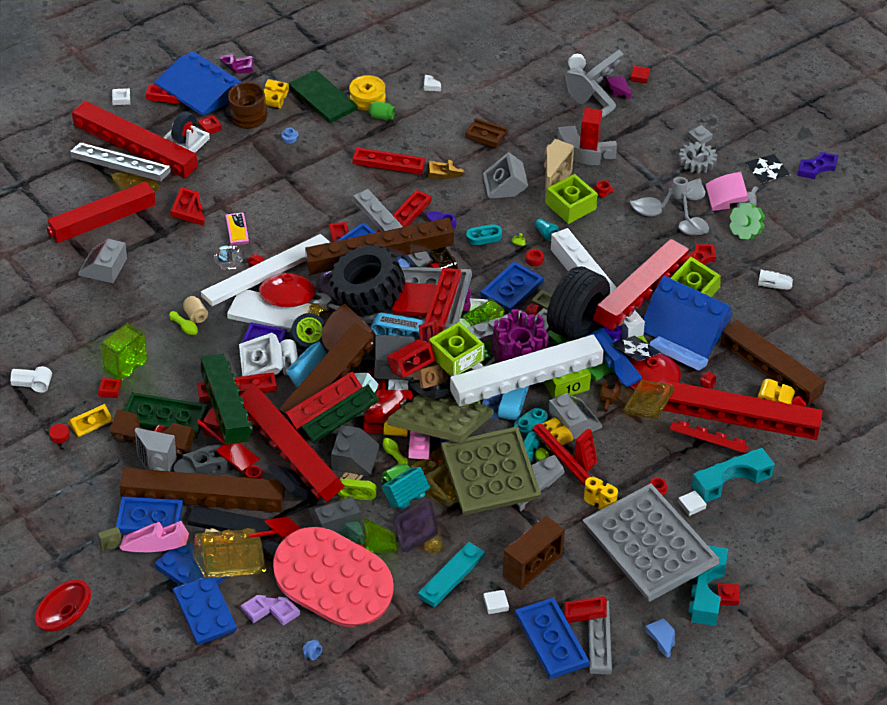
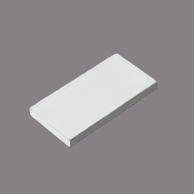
M245 290L236 295L227 313V318L287 329V332H290L294 320L304 313H309L311 304L306 303L295 307L275 306L265 302L260 297L259 292Z

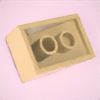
M554 139L551 145L548 144L545 150L547 155L544 163V168H546L545 203L547 188L566 179L572 173L574 145Z

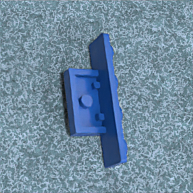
M603 328L587 335L594 334L604 350L603 360L606 366L613 371L626 388L642 380L641 375L622 351L612 345L614 341Z

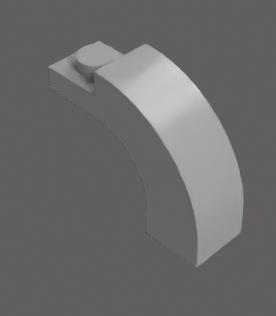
M576 126L558 127L557 140L574 145V161L586 165H600V160L616 159V141L599 142L597 151L580 149V136L577 133Z

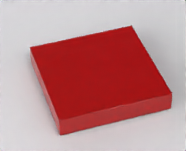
M405 282L404 290L402 293L399 292L400 297L393 306V315L426 317L437 285Z

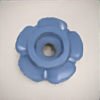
M286 128L281 132L283 141L288 144L296 142L298 132L293 128Z
M317 640L308 641L303 646V654L306 659L316 660L322 652V646Z

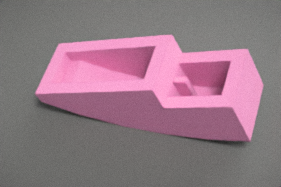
M182 521L164 528L160 522L124 535L120 548L123 551L131 552L171 550L186 545L189 532Z

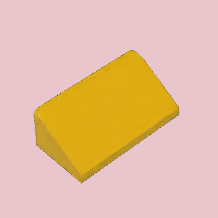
M103 404L70 419L68 424L76 436L81 437L112 423L113 419L106 405Z

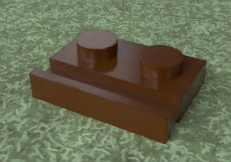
M475 118L474 123L465 132V138L497 148L504 139V135L507 134V128Z

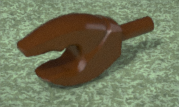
M617 379L613 389L607 388L608 381L604 382L600 388V398L604 403V412L608 411L609 404H613L620 395L621 386Z

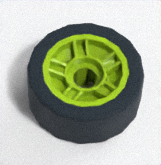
M304 313L298 316L290 330L291 340L296 343L298 349L303 351L316 342L323 344L322 331L325 321L319 315L313 313ZM307 329H310V332L312 334L307 335L305 331H307Z

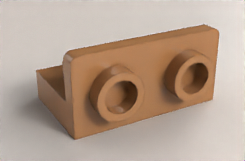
M432 362L406 377H414V380H420L421 388H428L446 383L450 375L439 364Z

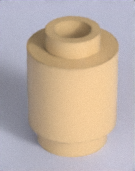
M190 296L184 300V311L192 322L201 323L207 318L208 311L199 298Z

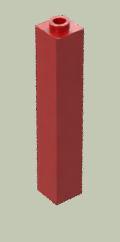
M143 182L48 219V235L50 238L53 237L57 243L155 206V192L147 182Z

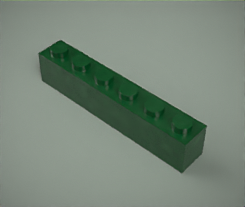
M224 353L201 356L200 371L225 444L249 442V434L253 431L252 423L248 421L247 409L243 408V398L239 397L238 384L235 385V376L233 372L231 373L230 362L226 361Z

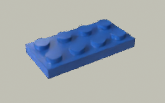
M554 597L515 610V616L549 679L589 666V660Z

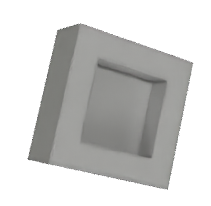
M702 125L688 132V138L695 144L696 142L699 144L707 143L713 137V134Z

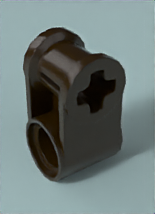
M446 247L429 250V256L433 259L432 263L436 262L440 268L458 269L455 258Z

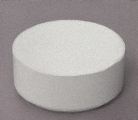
M574 54L569 58L568 64L570 69H583L586 61L583 55Z

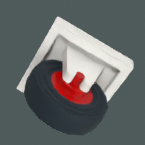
M189 112L179 114L172 124V130L163 137L194 153L210 139L209 133L196 128V117Z

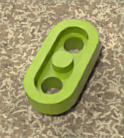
M348 478L340 480L345 486L337 493L341 497L349 496L360 500H372L376 497L377 486L371 481Z

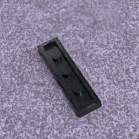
M196 505L193 506L188 518V525L206 529L213 528L221 532L246 537L252 533L271 530L264 522L266 519ZM269 535L254 538L266 540Z

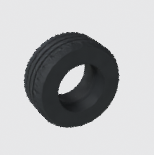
M583 266L569 270L558 283L548 305L546 320L550 330L570 341L587 337L588 334L592 333L599 324L593 320L597 305L610 294V284L606 277Z

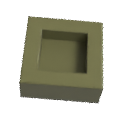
M541 290L532 299L531 303L540 305V310L543 308L547 310L552 294Z
M118 527L98 533L102 552L115 549L121 545V533Z

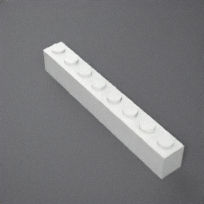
M568 228L552 234L551 251L567 271L579 266L586 267L606 277L610 284V293L617 288ZM634 310L631 317H626L621 325V337L623 340L632 336H642L644 333L645 321L636 310Z
M593 334L450 377V391L459 406L471 404L602 364L604 350Z

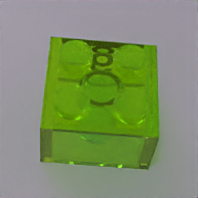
M127 323L101 343L104 371L116 379L123 380L136 368L143 365L147 361L145 333Z

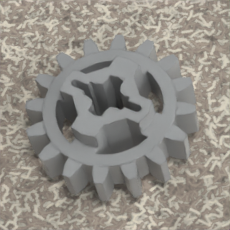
M690 142L689 146L683 145V149H680L678 160L681 166L685 165V170L691 169L690 172L697 171L698 174L703 170V172L707 173V169L712 170L713 166H716V150H711V145L706 147L705 143L699 144L696 142L693 145Z

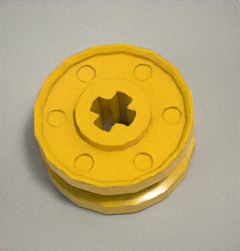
M364 75L357 77L351 82L349 88L350 99L357 104V109L369 111V106L374 101L385 103V84L380 78Z

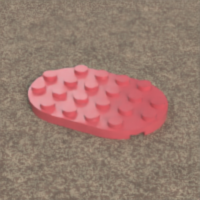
M308 527L297 530L288 535L276 550L273 571L280 590L294 602L336 625L356 627L357 625L373 623L386 612L391 603L394 588L393 578L384 561L369 550L332 530L321 527Z

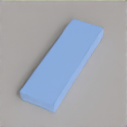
M660 336L650 342L652 347L663 354L694 369L701 370L707 366V358Z

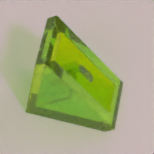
M368 519L363 520L365 549L374 554L398 550L395 533Z

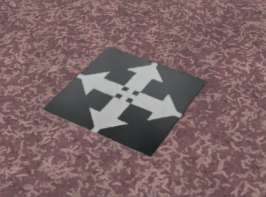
M775 154L745 162L760 183L790 175Z
M636 336L612 344L637 361L662 353Z

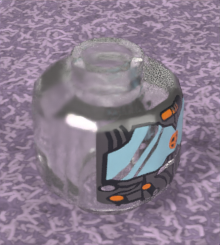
M235 245L219 247L217 253L214 254L215 264H219L222 270L238 268L240 263L243 262L241 249H238Z

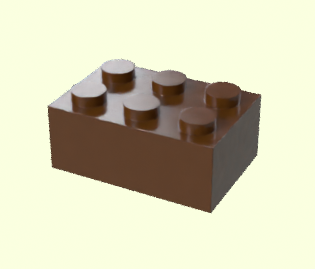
M545 516L540 521H536L531 529L523 532L513 544H508L504 549L503 577L522 590L563 555L565 529L548 516Z

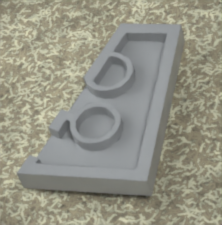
M555 455L531 465L540 491L548 488L564 474V468ZM528 502L516 504L520 512Z

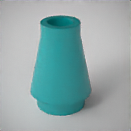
M541 218L535 222V227L547 241H551L553 233L560 231L557 225Z

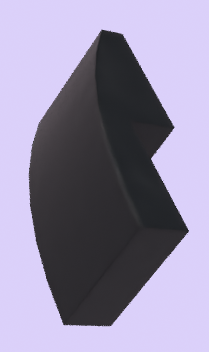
M420 380L410 382V386L416 392L428 398L437 399L451 395L450 388L442 387V384L421 388Z

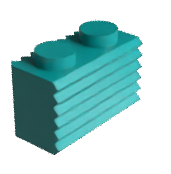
M411 467L381 486L391 508L399 509L408 507L410 505L409 501L413 499L417 500L426 495L425 491L430 489L421 467Z

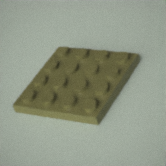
M418 394L388 417V425L461 443L493 416V408H489L484 404L472 403L459 406L456 400L451 399L450 396L433 399Z
M518 427L467 437L461 443L454 441L441 443V450L463 516L541 499V492Z

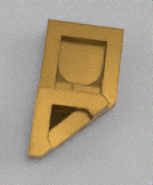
M448 160L447 164L429 161L427 165L428 178L434 179L461 177L464 170L454 167L451 160Z

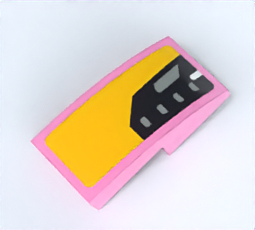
M244 213L225 215L230 245L249 244Z

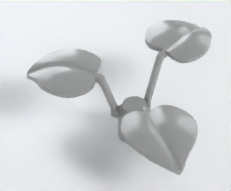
M683 177L674 178L673 188H669V192L662 204L660 200L653 197L630 201L632 208L639 214L656 216L662 213L661 208L665 207L671 194H673L676 199H683L686 220L679 223V229L688 235H702L709 232V226L705 220L699 217L690 219L688 216L686 198L689 200H699L705 196V189L700 178L689 182Z

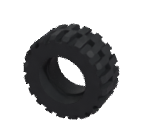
M380 245L359 246L353 251L346 252V255L341 256L338 259L339 262L334 264L333 270L330 273V286L339 305L346 304L358 316H364L365 314L371 316L376 312H383L387 307L390 308L393 302L399 299V292H403L405 285L404 273L396 255L390 249ZM376 276L373 280L367 283L359 284L360 282L369 277Z

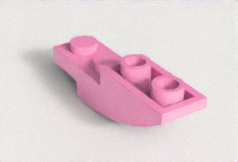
M410 431L409 458L429 459L430 435Z

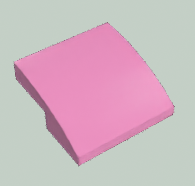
M741 172L727 174L706 183L712 211L730 209V203L748 201Z

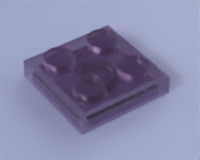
M428 499L394 518L401 550L405 553L439 534L432 502Z

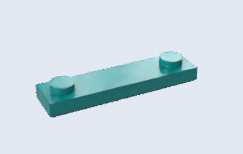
M468 542L418 592V598L435 608L485 557V551Z

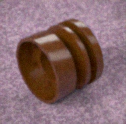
M244 82L234 86L229 91L228 98L231 117L236 126L251 129L262 125L267 120L268 113L265 93L260 85L253 82Z

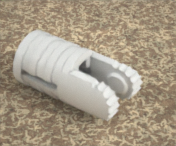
M761 269L758 286L783 290L792 288V277Z
M290 339L280 342L284 375H288L286 370L298 359L296 343Z

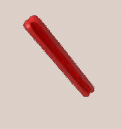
M542 423L534 426L533 431L582 485H585L586 479L591 476Z

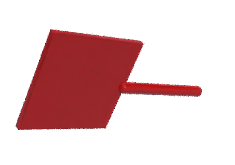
M197 420L200 426L223 444V446L216 449V452L242 472L260 460L241 443L225 444L224 439L201 420Z
M288 516L264 520V522L273 530L252 533L248 537L254 538L277 533L285 539L288 535L301 528Z

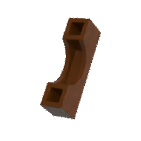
M117 409L110 433L116 441L122 443L130 441L136 445L135 429H141L139 418L134 413ZM172 423L168 429L160 432L175 436L176 456L190 452L195 437L192 427Z

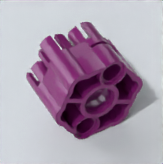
M513 309L511 313L509 312L507 318H500L499 321L496 320L494 322L492 353L494 354L495 362L499 363L546 349L549 334L543 328V317L537 315V321L534 324L535 314H530L526 322V313L521 311L520 319H518L519 309Z

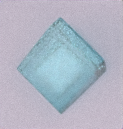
M359 520L345 523L344 536L358 545L363 544L364 546V534Z

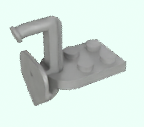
M620 50L616 51L595 66L589 73L580 68H572L567 71L565 79L570 96L578 104H585L593 95L604 106L601 109L603 110L602 118L616 108V104L598 84L604 79V76L609 77L614 72L613 69L621 63L620 59L624 54Z

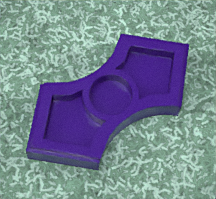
M820 152L816 158L802 159L797 176L815 179L821 172L835 171L838 155Z

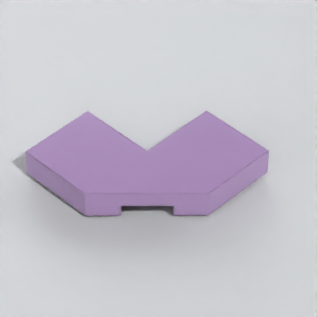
M257 595L240 606L241 611L253 623L271 613L284 626L300 615V610L287 597H278L277 599Z

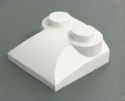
M274 333L239 344L242 376L273 372L274 375H277L282 370L281 345Z

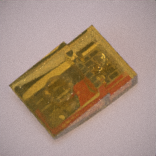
M441 447L430 453L429 459H421L410 466V468H422L430 486V489L425 492L448 507L458 502Z

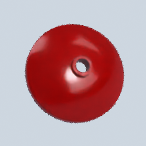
M281 273L271 276L262 282L259 287V294L269 304L280 307H295L306 304L314 298L315 286L304 276L294 273Z
M663 353L641 361H637L632 357L628 359L642 377V380L629 386L639 394L646 396L665 395L668 381L678 383L680 381L681 373L679 366L672 358Z
M76 579L55 587L43 598L35 613L36 625L43 631L54 632L65 629L75 623L84 614L90 603L91 589L89 585L83 580Z

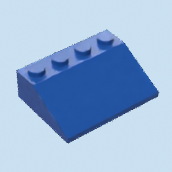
M193 51L181 56L154 84L203 116L228 105L229 91L234 86L240 84L241 81Z
M663 276L654 291L643 318L645 321L644 334L653 338L660 336L708 359L733 313L730 305Z

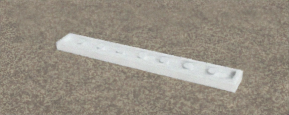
M319 234L201 291V297L211 306H214L265 281L271 276L280 274L305 262V247L329 243V241Z

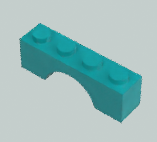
M763 448L752 450L747 454L733 457L723 463H717L710 468L697 471L693 474L691 487L706 503L721 497L723 483L729 479L745 478L756 484L771 478L775 464Z
M708 545L719 558L720 564L694 577V580L698 582L697 585L693 584L691 597H695V600L690 601L688 613L692 614L691 622L716 626L721 597L709 589L708 583L714 579L724 578L728 549Z

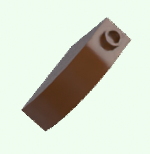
M344 304L326 321L322 331V341L329 352L354 322L371 333L374 341L376 334L355 312Z

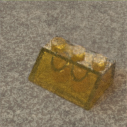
M245 528L243 530L195 534L193 556L204 578L265 573L260 537H248L249 534L257 533L256 530Z

